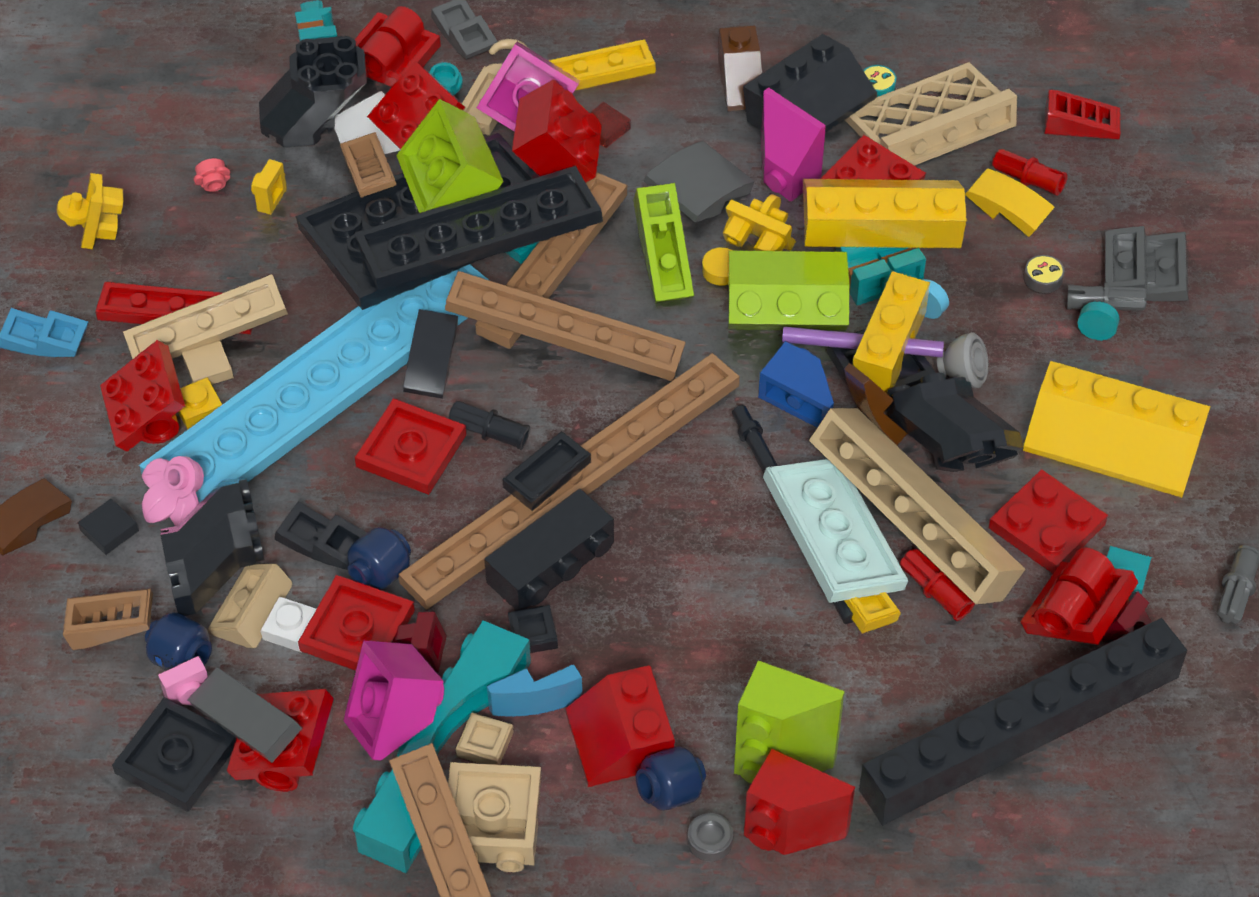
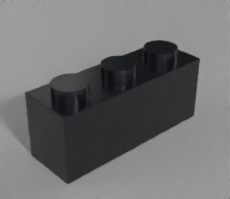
M579 488L484 559L486 583L516 611L527 609L531 605L540 604L553 588L563 581L573 579L586 563L594 557L603 556L609 551L614 543V518Z

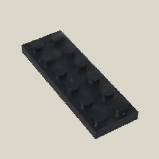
M573 166L355 232L354 234L360 253L378 291L390 287H397L422 277L432 276L461 265L471 264L500 253L510 252L539 241H546L565 233L585 229L588 226L603 222L602 210L577 167Z

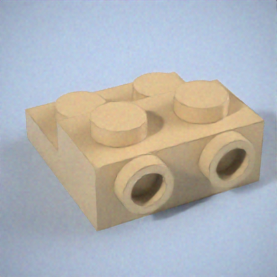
M450 762L448 785L478 862L497 863L498 869L512 873L522 871L524 865H535L541 767Z

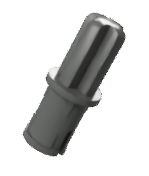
M1104 282V286L1068 284L1067 310L1082 309L1083 306L1090 302H1104L1113 306L1116 310L1143 311L1147 303L1146 289L1139 287H1108V282Z
M1249 545L1237 547L1230 572L1223 577L1222 586L1224 591L1217 609V615L1226 624L1230 622L1239 623L1242 620L1248 598L1255 593L1257 586L1254 579L1259 566V550Z

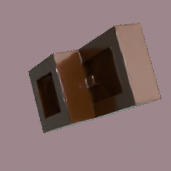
M849 363L844 371L854 402L859 410L898 446L907 433L883 413L894 399Z
M45 478L31 484L0 505V554L3 556L36 541L37 528L69 514L72 500Z

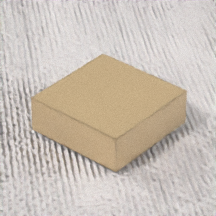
M220 341L182 352L183 360L192 383L208 377L212 385L234 378L232 368Z
M471 713L456 747L457 757L479 764L500 765L514 733L513 724Z

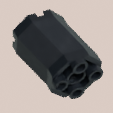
M349 36L304 39L296 45V51L289 56L290 69L259 101L260 128L263 135L268 138L269 134L274 136L277 143L284 148L315 145L321 140V133L328 128L329 133L334 129L335 115L367 83L364 50L356 46V41Z
M933 373L923 376L920 379L921 383L915 386L902 385L887 390V394L894 399L887 408L888 417L908 435L933 453L936 470L949 472L964 471L963 462L965 464L975 463L976 469L988 467L1015 458L1018 455L1017 451L1024 449L1020 432L974 398L971 382L966 381L965 377H955L946 380L944 373Z
M247 478L221 481L178 526L160 529L178 614L184 616L196 614L239 568L256 565V562L264 560Z

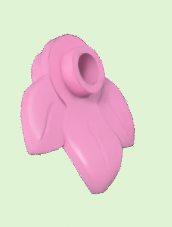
M177 456L170 461L158 458L146 466L141 475L144 483L149 487L142 501V512L146 522L158 523L170 517L174 525L178 526L199 504L196 492L201 488L204 480L202 467L198 462L187 456Z

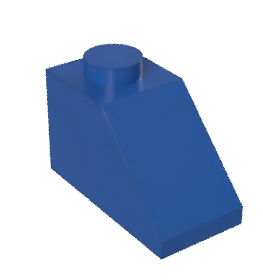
M785 341L760 372L758 398L817 428L830 408L834 406L820 358L804 348H798Z

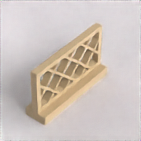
M968 62L881 95L845 119V121L861 137L866 135L915 166L1015 127L1017 120V95L1010 89L1000 91ZM965 77L973 82L972 85L953 83ZM929 91L942 92L940 97L922 95ZM949 93L967 96L966 100L947 97ZM974 97L983 98L978 101H973ZM897 103L910 104L909 109L891 106ZM917 106L936 108L934 112L916 110ZM943 109L952 110L947 113L941 114ZM866 115L878 116L877 121L862 120L860 118ZM886 118L904 120L902 125L884 123ZM911 121L921 122L916 125L910 126ZM879 133L889 134L881 139L878 137Z

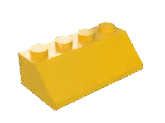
M803 179L805 247H962L967 219L965 190L958 180Z
M1050 361L1038 394L1023 451L1182 498L1210 406Z

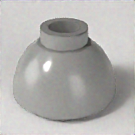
M974 332L957 337L949 344L946 351L943 352V357H937L939 373H944L945 376L948 375L950 378L965 377L966 381L971 382L972 388H980L988 375V355L983 340Z

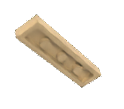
M269 275L123 331L133 359L156 340L169 346L173 359L181 356L182 352L220 341L287 315L288 312L273 275Z

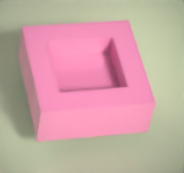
M197 656L159 674L158 677L164 697L182 706L191 705L188 699L208 678L201 659Z

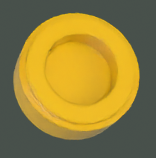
M723 247L714 248L704 255L702 274L708 282L719 286L728 285L729 251L733 250Z

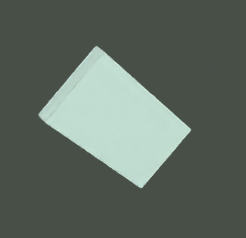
M828 459L766 468L763 479L829 603L849 600L855 597L879 595L883 592L891 593L905 590L908 579L857 487Z

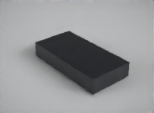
M561 431L502 479L503 488L533 511L591 463V454Z

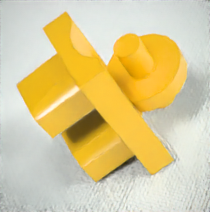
M90 173L85 198L80 193L74 192L71 195L63 196L58 201L56 211L60 219L66 222L68 226L74 227L81 224L84 228L81 248L93 249L95 238L115 240L118 227L117 214H121L123 207V188L102 186V174Z
M774 194L769 195L764 202L754 198L750 207L731 199L725 208L729 219L725 225L723 236L725 241L730 244L743 247L750 233L760 237L754 246V251H782L783 249L791 251L796 243V240L791 237L792 227L785 224L789 214L779 209L781 199Z

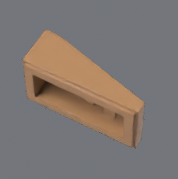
M376 132L340 144L346 165L360 197L396 186L395 178Z
M151 589L68 598L63 629L64 638L72 650H79L150 630L153 592ZM140 606L139 617L131 618L132 608ZM123 611L122 619L116 620L117 612ZM107 616V621L102 622V617Z

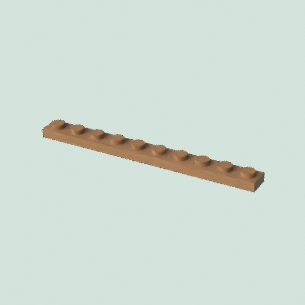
M711 353L582 444L581 447L591 454V463L536 509L531 511L511 494L399 573L400 584L426 610L485 569L484 559L579 488L588 495L739 387L740 376L716 355Z

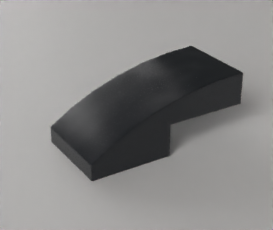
M419 309L403 392L443 399L450 368V357L458 326V316Z
M297 502L276 531L274 540L309 558L348 570V549L367 532L336 514L332 520H329L302 503Z

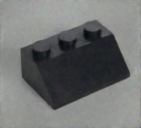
M821 34L743 86L747 122L761 130L763 94L767 88L772 89L826 125L825 133L877 98L876 89L851 50L825 34Z

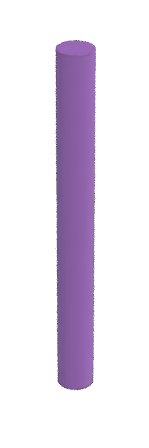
M783 327L782 342L857 349L864 334ZM909 338L904 354L942 358L944 342Z

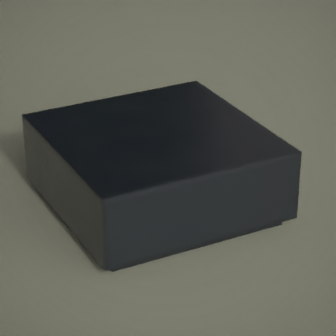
M109 499L78 522L80 531L105 555L139 531L137 522L112 499Z
M550 605L507 612L510 632L530 640V653L558 649V639Z

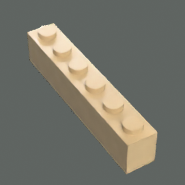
M830 408L809 441L975 604L1003 601L1026 569L858 408Z

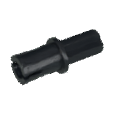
M456 401L449 412V419L466 425L467 430L482 435V440L487 441L491 438L517 447L520 450L524 448L530 433L529 425H523L498 415V411L495 409L488 412L464 402Z

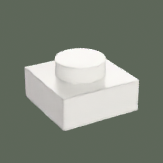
M279 597L261 629L262 639L301 652L298 641L315 613L316 608Z

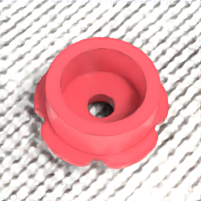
M207 159L195 167L196 176L194 177V182L196 185H201L206 191L214 192L221 190L230 179V169L225 166L224 161L221 159Z

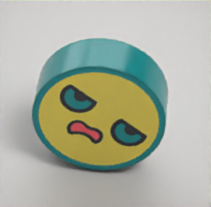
M872 65L863 70L876 89L877 97L895 90L896 75L890 68L882 65Z

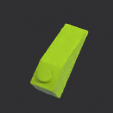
M675 183L637 188L633 203L639 238L655 303L693 298L694 292Z

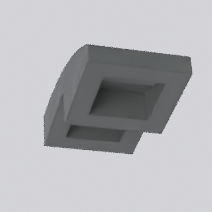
M452 0L431 10V18L441 33L465 59L488 51L493 44L498 42L481 15L476 17L466 0Z

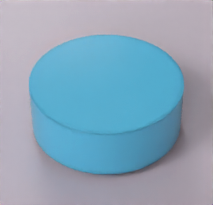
M922 279L930 282L927 309L924 317L936 319L948 308L949 298L939 284L931 280Z

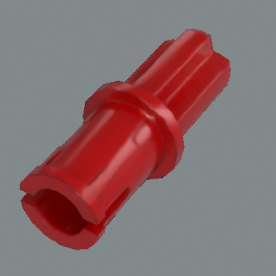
M999 149L992 161V166L996 170L1020 179L1023 185H1033L1056 196L1063 191L1067 182V173L1039 163L1038 158L1035 157L1026 159L1004 149Z
M919 549L909 550L900 561L901 568L924 589L923 594L926 598L933 597L953 616L952 618L955 621L963 619L970 613L975 603Z

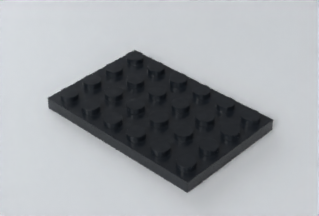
M499 133L485 138L503 179L499 189L539 177L512 151V147ZM403 172L394 176L396 186L364 197H360L358 191L296 216L299 230L362 310L378 305L387 299L413 290L422 284L469 265H461L432 276L403 283L397 287L378 291L357 246L354 233L419 213Z

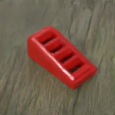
M1048 90L1045 106V134L1119 140L1120 108L1067 92ZM1088 117L1095 118V121L1088 119ZM1102 118L1110 119V125L1102 123Z

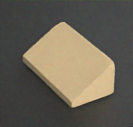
M256 564L244 567L207 631L213 636L238 645L256 648L262 639L261 629L278 598H286L292 587V581L277 564Z

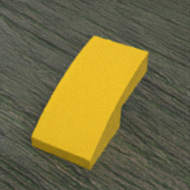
M988 168L965 193V196L992 219L1001 213L1028 237L1039 227L1054 208L1052 204L1027 186L1009 176Z

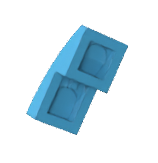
M11 308L0 332V348L37 356L73 357L77 354L87 330L88 321L52 310L49 311L47 318H43Z
M573 664L534 682L526 668L487 686L489 710L493 716L512 717L536 715L567 707L583 695L582 677Z

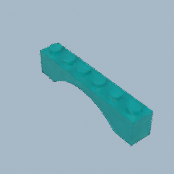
M482 621L475 634L470 633L465 638L460 650V658L455 667L447 668L442 676L444 681V697L442 703L436 708L433 722L401 745L397 757L431 743L438 755L450 736L469 719L471 713L476 714L489 706L488 685L529 667L531 663L530 640ZM393 770L390 772L385 771L377 783L375 789L376 796L369 808L363 807L354 821L353 832L355 833L359 853L407 873L422 846Z

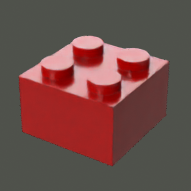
M553 79L519 98L512 151L539 176L576 166L586 183L596 177L602 124L593 113H589L576 101L570 91L565 90Z

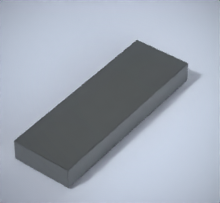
M218 667L188 699L195 709L271 763L302 729L294 719Z

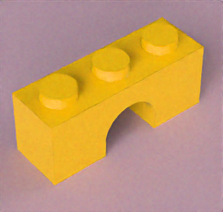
M894 271L891 272L853 357V366L871 379L885 393H887L888 389L895 386L900 375L909 338L915 339L926 314L930 282Z

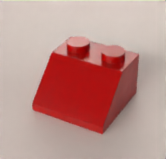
M650 665L607 675L565 708L588 787L636 776L643 759L647 755L675 747V739Z
M771 749L747 791L744 836L749 838L760 849L766 851L774 850L783 855L845 839L850 828L855 787Z

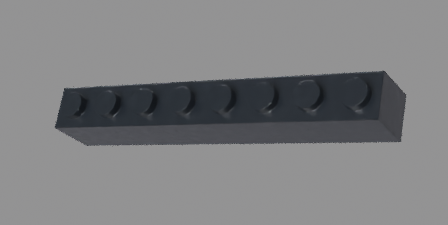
M1163 618L1157 619L863 763L859 792L883 826L1179 678L1188 650Z

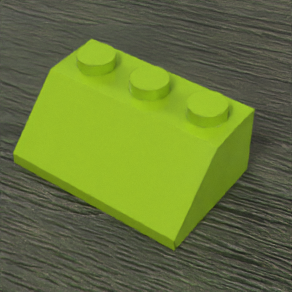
M441 99L437 101L396 155L419 213L497 190L503 183L501 174L476 118Z
M729 251L728 330H783V327L826 331L847 330L849 326L847 252Z
M758 661L738 703L734 774L740 775L745 781L752 784L771 749L821 772L833 768L837 758L845 691Z

